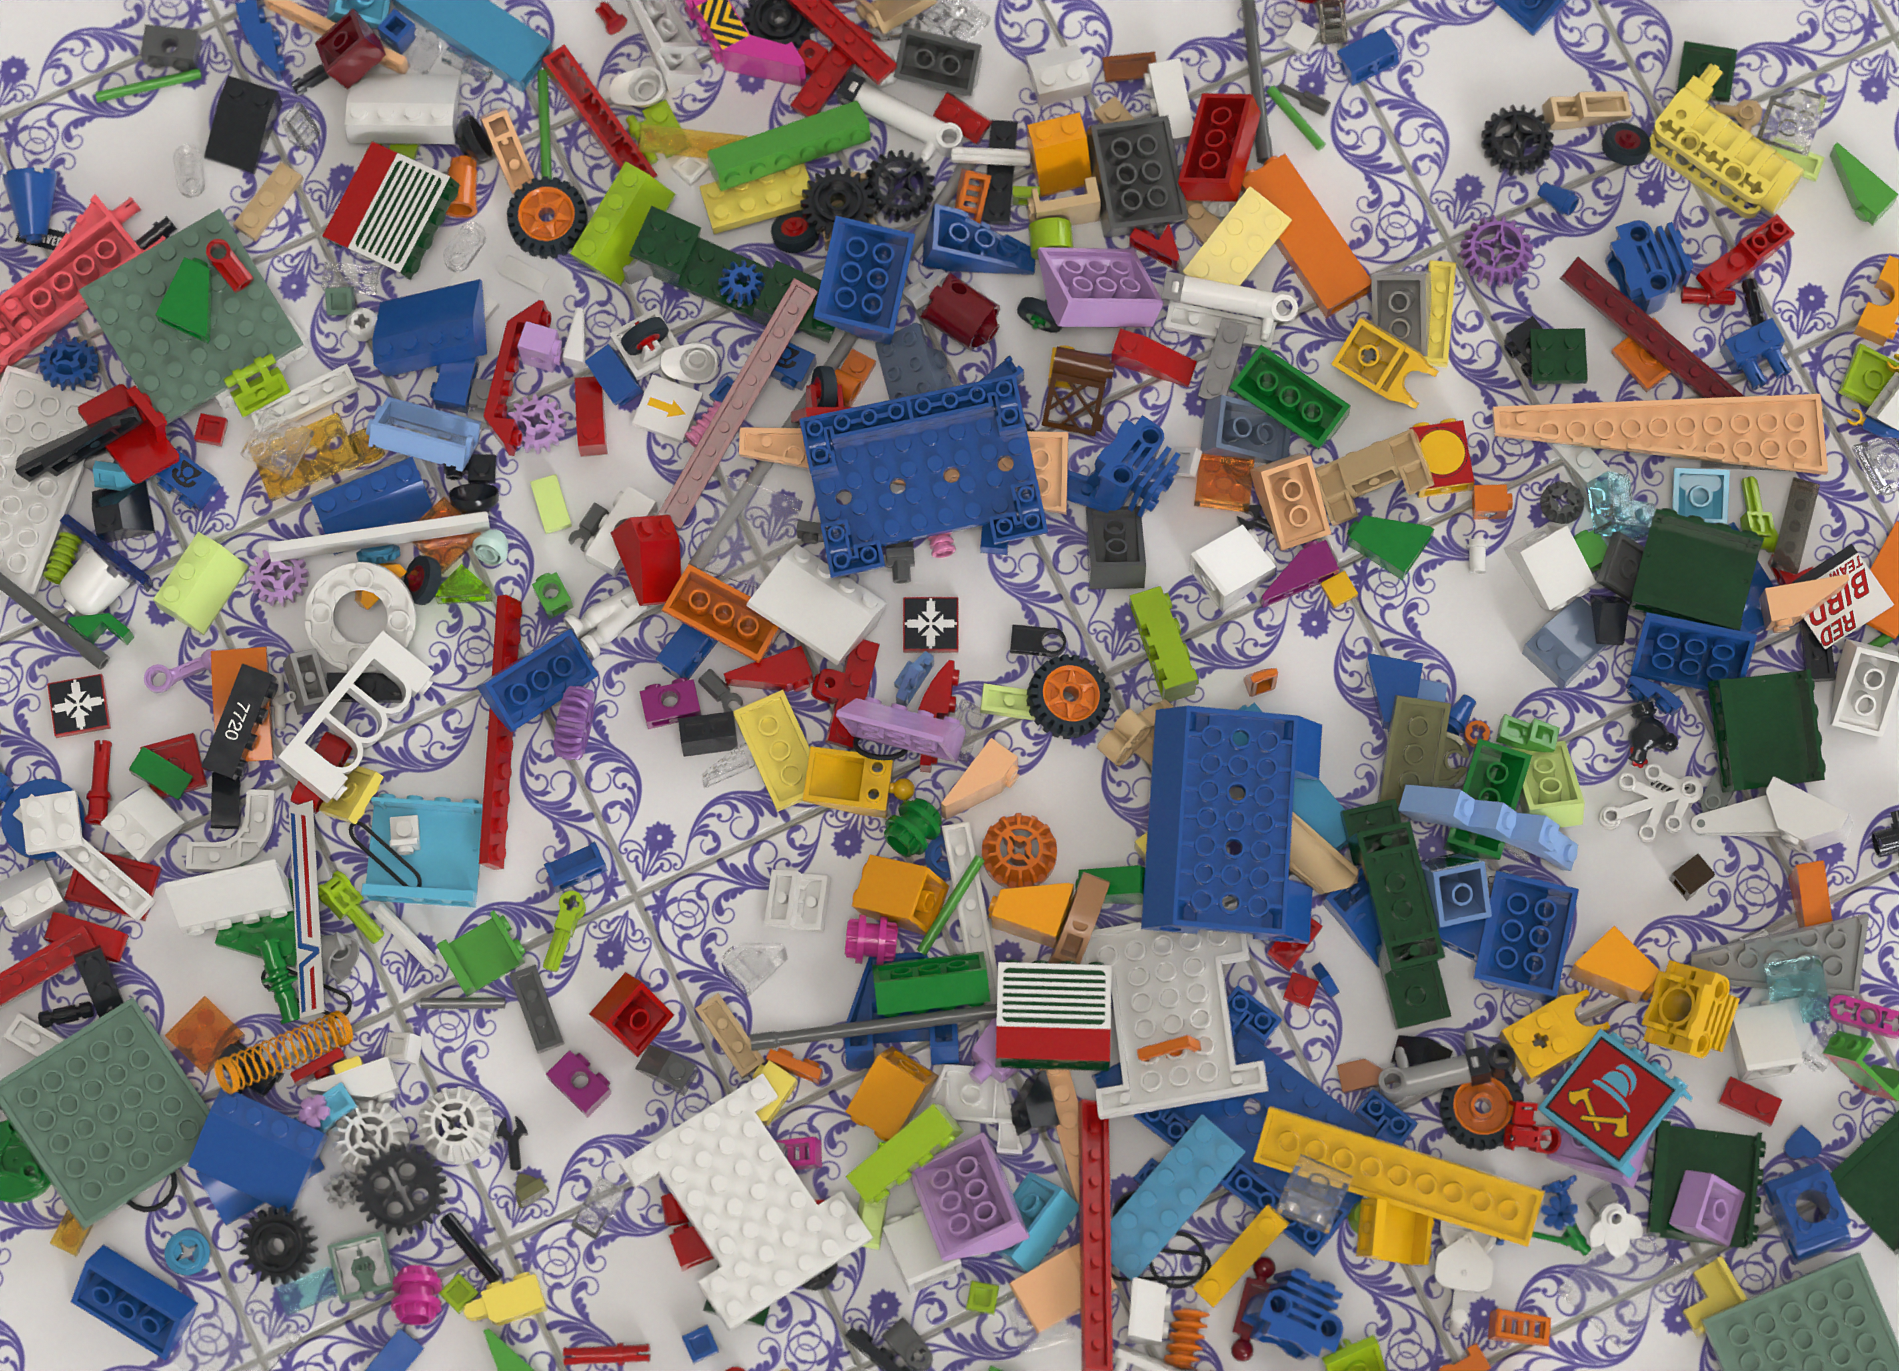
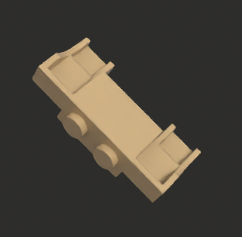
M1413 428L1383 441L1374 442L1371 446L1356 452H1350L1344 457L1314 469L1321 496L1333 526L1358 517L1354 498L1402 479L1409 495L1435 485L1429 465L1424 458L1418 436Z

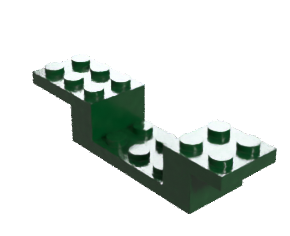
M651 206L629 254L630 257L653 266L654 278L764 326H767L794 278L818 291V293L821 279L777 260L771 269L700 238L701 227ZM745 260L747 268L755 264L756 270L754 273H763V278L760 281L764 282L765 286L762 290H759L761 292L759 299L753 298L752 305L749 306L743 300L742 306L738 307V300L734 299L733 302L728 303L727 298L729 294H720V289L723 286L719 285L718 281L719 278L724 277L722 270L724 268L730 269L731 262H735L740 267L741 261ZM737 280V285L741 284L743 287H746L747 282L742 283L740 280ZM817 294L797 330L829 343L836 327L813 318L818 298Z
M1396 799L1341 811L1340 815L1354 866L1362 865L1382 942L1381 945L1375 948L1395 1029H1403L1451 1017L1438 961L1445 958L1410 821L1401 822Z

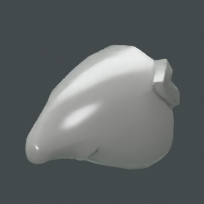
M336 931L333 935L320 936L322 971L334 978L337 984H340L352 974L351 970L358 959L360 947L356 939Z

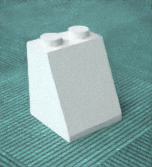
M1548 522L1503 548L1541 608L1552 609V611L1559 610L1567 605L1566 600L1573 596L1581 597L1590 591L1589 587L1597 583L1567 525Z
M1243 525L1191 554L1189 571L1222 612L1275 575V558L1268 550L1265 552L1258 545L1260 541L1257 535L1251 529L1247 531Z
M1777 999L1763 1001L1761 1006L1750 1007L1748 1003L1738 1005L1730 1028V1035L1739 1080L1748 1081L1795 1074L1804 1062L1787 1003H1778Z
M922 1206L912 1210L913 1215L904 1219L901 1215L886 1221L887 1226L882 1227L909 1294L962 1272L960 1258L949 1261L942 1260Z

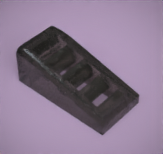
M1317 0L1321 45L1348 42L1344 0ZM1339 7L1340 9L1338 11L1324 12L1323 8ZM1340 18V22L1325 23L1324 19ZM1341 28L1342 33L1326 34L1325 30Z

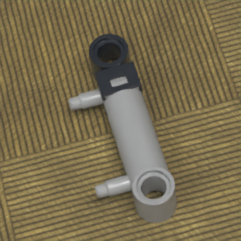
M1469 1031L1464 1034L1467 1049L1465 1050V1055L1409 1067L1404 1048L1397 1047L1395 1049V1058L1398 1068L1388 1067L1380 1073L1378 1078L1380 1094L1391 1103H1398L1407 1096L1466 1083L1476 1086L1491 1082V1075L1498 1079H1506L1511 1077L1516 1070L1515 1051L1506 1043H1497L1489 1049L1486 1056L1484 1046L1478 1047L1473 1032ZM1499 1057H1505L1509 1060L1504 1065L1496 1064L1494 1061ZM1391 1081L1400 1083V1086L1395 1089H1390L1386 1085Z

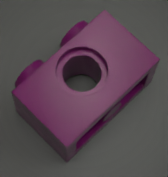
M678 678L673 680L672 684L665 686L652 684L646 686L645 690L639 691L648 730L678 723V718L701 716L694 679ZM667 697H675L678 700L672 707L663 705V701Z
M569 1050L546 1073V1076L588 1118L611 1095V1091L608 1088L611 1083L600 1072L595 1075L588 1068L591 1065L590 1062L581 1053L575 1056ZM578 1076H585L588 1078V1083L583 1088H576L573 1086L574 1080Z

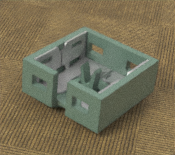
M383 1231L327 1245L339 1300L342 1304L363 1299L366 1292L372 1291L375 1295L393 1291L392 1287L394 1286L392 1285L395 1274L386 1236ZM371 1264L372 1269L368 1270V1265Z

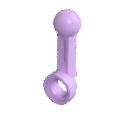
M208 649L203 652L201 657L173 669H168L160 664L149 667L144 674L146 687L152 692L163 693L180 680L206 669L211 671V651L216 649ZM165 673V683L158 687L154 686L153 679L155 675Z

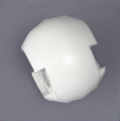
M360 307L353 310L346 320L348 334L357 341L366 342L371 340L374 334L377 314L368 308ZM365 320V328L360 329V321Z

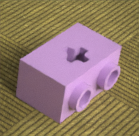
M526 321L518 343L522 363L554 373L556 364L560 365L562 363L564 351L558 331Z

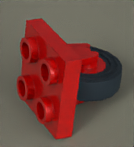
M817 366L814 369L811 384L806 386L805 408L791 412V423H800L799 419L853 408L844 407L842 384H837L833 367Z

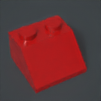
M626 972L589 1013L608 1034L636 1057L640 1056L674 1016L640 980Z

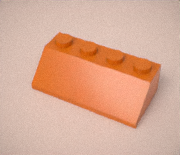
M690 564L686 567L662 608V612L758 663L772 648L782 630L746 606L751 598L750 596Z

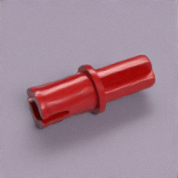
M1682 286L1680 299L1681 304L1705 305V307H1709V304L1734 305L1736 292L1724 290L1713 298L1705 288Z

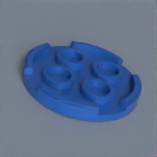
M35 779L24 783L9 796L3 807L1 825L5 839L18 854L40 861H52L61 858L55 851L27 855L23 824L13 816V813L20 807V799L28 798L31 794L37 797L74 791L67 784L54 779ZM77 795L83 833L86 812L81 799Z

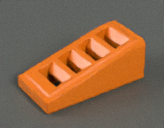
M962 168L955 208L974 213V219H971L978 223L981 222L991 176ZM969 180L980 181L979 186L969 184ZM967 190L978 192L977 197L967 195ZM964 201L975 202L976 207L965 206Z
M1268 668L1246 675L1243 680L1249 696L1253 697L1274 690L1276 688L1278 671L1277 668Z
M1497 1308L1490 1312L1488 1339L1547 1347L1549 1346L1551 1317ZM1502 1319H1504L1503 1332H1501V1330H1502ZM1512 1320L1516 1321L1515 1334L1511 1333ZM1524 1322H1528L1527 1336L1523 1335ZM1535 1323H1540L1538 1338L1534 1337Z

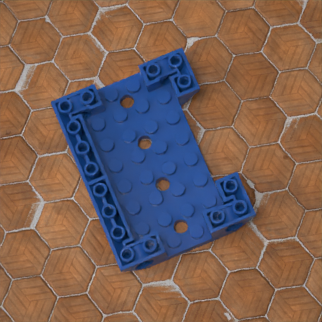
M1015 374L799 419L831 578L885 567L882 546L990 524L994 544L1048 533ZM1003 458H1009L1014 463L1013 468L1009 471H1002L998 468L999 461ZM947 470H957L960 473L959 479L953 483L947 482L944 479V474ZM896 480H901L906 484L905 490L900 494H895L890 490L891 484ZM849 492L852 495L850 503L847 505L839 504L836 501L839 493Z
M1180 706L1155 711L1141 929L1197 934L1199 930L1253 934V939L1310 943L1313 888L1289 880L1294 780L1295 778L1319 780L1322 724L1298 715L1198 706ZM1237 732L1244 733L1248 738V743L1244 746L1235 744L1233 735ZM1232 787H1240L1244 791L1245 796L1242 800H1234L1231 798L1229 790ZM1230 841L1237 842L1241 847V853L1238 855L1229 854L1226 850V844ZM1227 896L1234 897L1238 903L1235 910L1225 909L1222 904L1223 898Z
M1237 985L1227 998L1236 1065L1263 1061L1268 1091L1137 1113L1133 1117L1173 1148L1203 1114L1246 1151L1219 1184L1258 1214L1269 1204L1290 1223L1282 1233L1315 1257L1346 1220L1353 1205L1364 1196L1253 1162L1269 1107H1276L1398 1146L1404 1145L1418 1123L1374 1089L1371 1090L1356 1109L1355 1114L1351 1113L1265 1047L1283 1019ZM1247 1101H1256L1260 1105V1111L1255 1115L1246 1113L1244 1104Z

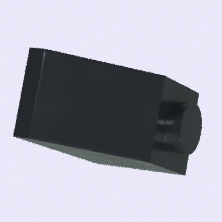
M1046 1070L1040 1071L1026 1079L1010 1108L1012 1123L1015 1126L1017 1136L1044 1133L1060 1125Z

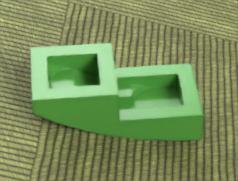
M1504 714L1500 721L1496 742L1529 751L1553 753L1556 749L1560 728L1536 718L1531 723Z

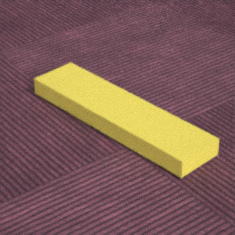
M1429 260L1428 271H1431V311L1428 356H1424V358L1431 366L1447 368L1456 262Z

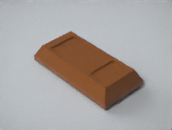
M1155 51L1102 57L1105 83L1144 79V73H1148V64L1156 63Z

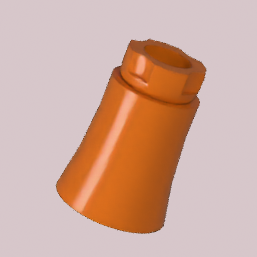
M460 155L452 157L450 160L447 175L459 183L460 187L458 195L451 202L446 215L468 218L475 216L478 212L476 200L477 162L469 156Z

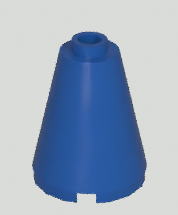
M34 167L6 171V174H2L3 182L20 238L26 239V243L43 242L42 238L47 237L49 231L57 171L43 168V173L34 171Z

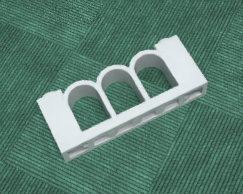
M382 630L275 762L326 803L332 797L337 801L347 789L343 785L348 779L346 776L358 767L363 758V748L374 745L383 736L387 729V718L397 716L407 707L411 697L414 698L418 692L423 695L433 683L429 678L433 675L434 671ZM370 663L400 688L402 702L398 707L385 708L379 705L353 684ZM345 693L349 694L376 717L378 731L374 736L369 738L360 737L329 714ZM321 722L352 747L354 761L350 766L344 768L336 767L305 744Z

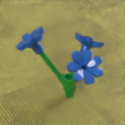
M1576 1175L1562 1182L1557 1180L1541 1186L1545 1193L1557 1194V1196L1549 1199L1551 1206L1543 1205L1541 1207V1213L1548 1216L1543 1220V1223L1549 1228L1554 1226L1558 1231L1563 1230L1564 1226L1567 1230L1561 1237L1533 1231L1532 1237L1570 1246L1574 1251L1578 1250L1583 1256L1587 1255L1591 1251V1247L1586 1243V1238L1580 1233L1573 1216L1578 1212V1205L1575 1203L1571 1204V1197L1567 1191L1577 1181ZM1497 1238L1496 1245L1503 1246L1505 1240Z

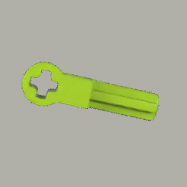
M1754 476L1743 478L1741 484L1747 512L1740 517L1742 531L1750 530L1757 533L1759 537L1764 538L1760 550L1773 553L1778 547L1779 539L1774 527L1772 512H1763L1757 479Z
M335 871L330 880L323 885H318L319 900L329 907L339 920L347 916L372 944L377 943L385 935L383 930L360 906L364 898L353 887L344 873Z
M567 891L559 899L560 911L554 925L555 932L543 963V968L551 972L559 970L569 939L573 937L578 920L586 913L583 897L576 891ZM573 901H576L578 908L573 907L569 911L567 904L572 905Z

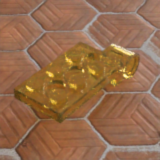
M337 412L251 451L269 499L272 502L346 468L351 471L364 464L373 463L385 455L384 449L378 448L376 445H373V447L368 446L369 435H366V428L348 435L341 416ZM341 437V446L338 449H330L329 443L331 439ZM309 448H316V458L311 461L305 460V452ZM285 459H292V468L287 472H282L280 470L281 462Z

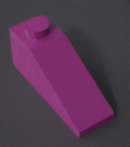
M1314 540L1303 546V550H1300L1262 595V608L1315 587L1339 573L1338 564L1327 541L1324 540L1318 543L1317 540Z

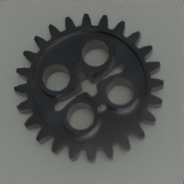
M402 1142L400 1149L395 1150L394 1145L390 1143L389 1152L387 1153L381 1147L378 1148L380 1156L377 1158L370 1154L371 1164H361L366 1173H357L356 1178L363 1182L362 1184L354 1185L356 1191L362 1192V1194L355 1197L356 1202H364L359 1208L360 1213L369 1211L366 1221L369 1222L376 1219L375 1229L380 1228L383 1224L386 1225V1234H389L392 1227H394L398 1236L401 1235L402 1228H407L408 1233L411 1235L413 1232L412 1226L415 1225L422 1231V1221L426 1220L432 1224L433 1220L430 1214L440 1215L441 1212L436 1205L445 1204V1199L440 1197L439 1194L447 1193V1188L439 1184L447 1181L446 1176H437L443 1170L442 1166H432L436 1161V1157L432 1156L426 1159V1149H423L419 1154L416 1153V1144H413L410 1150H406L405 1144ZM403 1164H412L415 1167L414 1173L410 1176L401 1175L399 1169ZM389 1167L394 1169L402 1186L408 1185L405 1190L408 1199L414 1207L413 1211L408 1209L399 1191L395 1192L396 1184L388 1171ZM379 1177H386L390 1183L387 1188L381 1190L374 1186V1181ZM423 1188L427 1190V1198L422 1201L415 1200L412 1194L416 1189ZM391 1202H399L403 1206L398 1214L389 1213L387 1207Z

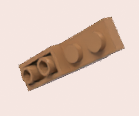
M1083 872L1064 918L1063 927L1049 958V964H1060L1063 961L1081 963L1101 911L1110 881Z

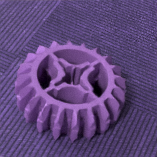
M1494 214L1490 217V222L1482 217L1479 222L1480 225L1476 223L1471 224V231H1465L1464 238L1466 240H1462L1460 247L1463 249L1460 251V257L1465 259L1462 265L1464 268H1470L1469 276L1478 274L1477 282L1480 283L1483 279H1486L1488 287L1492 285L1493 281H1497L1499 288L1503 286L1504 280L1509 285L1513 284L1514 277L1520 280L1523 276L1522 271H1528V263L1532 262L1533 255L1530 254L1533 251V244L1528 243L1531 239L1530 234L1522 235L1525 230L1524 226L1515 228V219L1510 224L1506 223L1505 215L1501 217L1500 221H1496ZM1496 234V236L1491 240L1483 239L1482 242L1479 241L1481 238L1487 235ZM1504 236L1510 239L1515 244L1517 249H1514V246L1509 245L1505 241ZM1497 242H1499V254H1497V258L1494 260V248H1496ZM1476 253H1478L1480 257L1485 258L1488 261L1489 266L1484 264L1478 258ZM1515 261L1507 267L1497 268L1500 263Z
M569 686L564 692L557 716L553 743L554 752L557 757L570 761L580 760L583 757L595 711L593 690L582 686Z

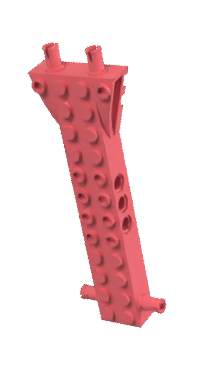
M94 194L90 199L91 203L83 215L80 214L77 217L73 229L69 234H65L47 261L0 295V375L5 372L7 365L13 366L89 309L79 289L166 240L164 236H161L160 239L143 250L139 248L125 231L122 224L141 211L132 197H129L111 211Z

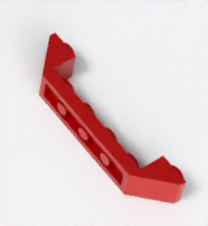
M538 300L507 321L483 415L489 430L509 456H515L517 446H520L522 443V431L519 430L515 419L506 418L507 398L513 392V374L517 373L519 368L518 343L526 321L550 327L552 316L544 300Z

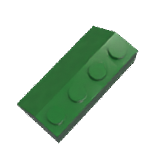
M1260 345L1229 387V389L1317 449H1320L1335 435L1350 413L1351 405L1263 345Z
M1479 738L1472 754L1462 791L1475 800L1503 802L1515 811L1532 755ZM1450 827L1443 849L1472 858L1500 860L1505 842Z
M984 951L872 965L878 1015L895 1017L900 1015V1012L912 1011V1013L921 1014L933 1008L952 1010L958 1005L968 1004V1006L977 1007L984 1005L985 1002H991Z

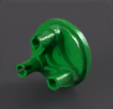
M7 1119L0 1122V1201L24 1203L36 1199L52 1184Z

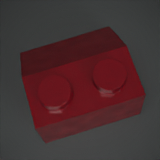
M353 8L315 42L325 72L347 90L354 83L359 82L363 75L373 66L378 65L386 55L380 39Z

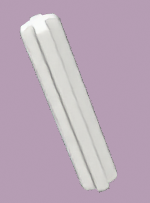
M952 147L951 161L953 163L1028 166L1031 159L1029 150Z
M384 903L379 904L374 909V916L426 969H431L438 962L437 957Z

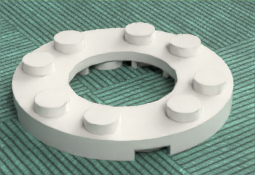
M350 562L335 567L318 580L306 602L305 628L311 644L323 659L342 670H350L373 642L358 644L348 641L339 633L334 623V610L336 603L343 595L351 591L365 590L379 597L387 609L388 621L384 632L405 649L414 634L416 610L410 591L396 574L374 563ZM370 663L363 672H371L378 669Z

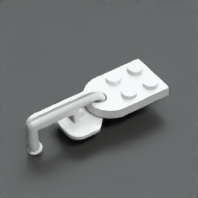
M1441 1220L1440 1238L1445 1249L1437 1256L1435 1279L1442 1287L1454 1289L1449 1331L1452 1335L1457 1336L1461 1333L1464 1323L1468 1319V1315L1465 1312L1467 1292L1482 1293L1491 1286L1494 1263L1487 1253L1493 1248L1497 1237Z

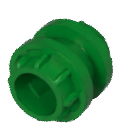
M924 799L905 800L898 808L900 816L891 815L885 822L886 830L884 835L885 840L892 849L902 856L911 857L912 855H921L928 848L926 839L935 840L940 835L942 818L937 809Z

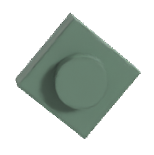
M354 286L325 288L327 315H349L356 309Z

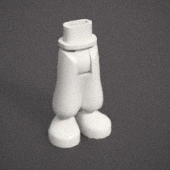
M630 585L588 608L584 618L579 619L575 615L568 614L563 620L567 628L572 629L586 654L594 660L600 655V646L602 644L613 641L633 620L652 605L639 606L633 588ZM597 628L593 634L586 635L592 629Z

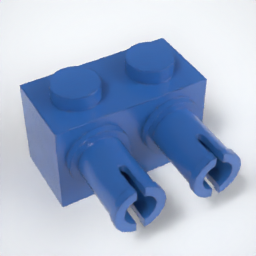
M1773 318L1724 340L1720 349V353L1732 374L1742 370L1752 390L1758 389V385L1761 388L1768 383V380L1757 364L1759 361L1767 359L1777 379L1782 378L1781 374L1786 376L1792 371V368L1788 365L1781 352L1785 339Z

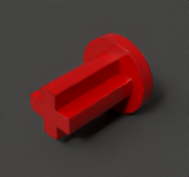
M601 2L600 6L595 9V12L606 24L605 30L610 35L620 32L627 24V18L623 14H617L608 2Z

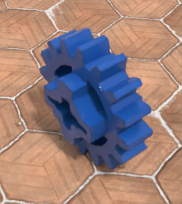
M62 337L61 343L53 340V347L45 346L44 354L39 355L40 373L43 374V380H50L52 388L59 384L61 391H64L66 386H70L72 391H75L78 384L83 388L86 387L85 380L93 382L94 374L99 371L98 354H95L94 346L88 347L86 340L78 343L77 337H73L72 341H67L66 337Z

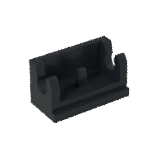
M733 711L678 718L684 757L738 750Z

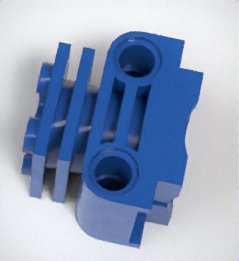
M1641 220L1617 226L1615 228L1618 234L1617 239L1610 243L1609 248L1611 252L1605 259L1608 271L1616 280L1619 291L1647 315L1658 312L1665 306L1669 293L1671 294L1676 291L1677 285L1680 290H1682V286L1687 285L1693 269L1691 256L1688 253L1685 254L1681 245L1683 243L1681 232L1679 229L1675 230L1672 222L1666 224L1665 230L1662 225L1656 227L1655 233H1653L1649 224Z
M1143 415L1136 424L1125 419L1117 431L1115 440L1102 450L1094 463L1095 470L1090 474L1087 482L1094 486L1095 489L1089 498L1101 504L1103 508L1115 511L1123 507L1132 493H1134L1128 510L1133 512L1141 499H1143L1137 516L1142 518L1147 510L1150 512L1154 510L1159 502L1158 498L1161 492L1164 491L1166 493L1174 481L1173 476L1177 474L1180 468L1177 462L1181 455L1176 452L1168 464L1165 465L1171 451L1170 447L1167 446L1159 458L1156 459L1164 441L1162 428Z
M1818 1162L1762 1184L1761 1187L1767 1198L1765 1202L1778 1228L1787 1254L1790 1253L1795 1265L1847 1246L1851 1242L1850 1232L1847 1227L1851 1221L1829 1170L1823 1171ZM1805 1199L1816 1204L1820 1210V1222L1810 1223L1803 1220L1797 1213L1796 1201Z
M1303 1269L1286 1270L1285 1272L1274 1274L1273 1280L1279 1283L1270 1284L1269 1292L1256 1294L1251 1297L1241 1321L1253 1326L1250 1338L1273 1344L1281 1348L1288 1356L1299 1361L1305 1360L1308 1356L1317 1358L1321 1350H1328L1332 1353L1336 1352L1344 1328L1340 1318L1328 1311L1338 1309L1339 1304L1334 1302V1300L1341 1299L1343 1293L1335 1290L1336 1286L1328 1281L1321 1280L1320 1283L1311 1279V1274Z

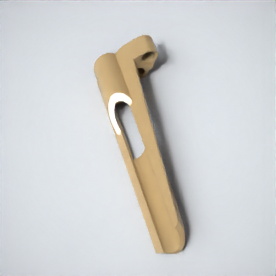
M1164 699L1147 707L1139 714H1136L1131 708L1126 710L1116 721L1114 729L1109 731L1098 743L1097 749L1117 767L1125 763L1133 754L1138 755L1152 766L1155 711L1173 708L1174 706ZM1243 796V797H1239V798H1234V800H1242V799L1244 798V796ZM1294 812L1292 813L1289 871L1319 894L1350 888L1355 883L1357 884L1359 869Z

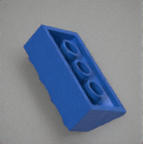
M413 457L311 497L325 535L416 522L436 515Z
M102 1245L86 1260L71 1299V1303L164 1360L170 1356L190 1325L198 1302L105 1245Z

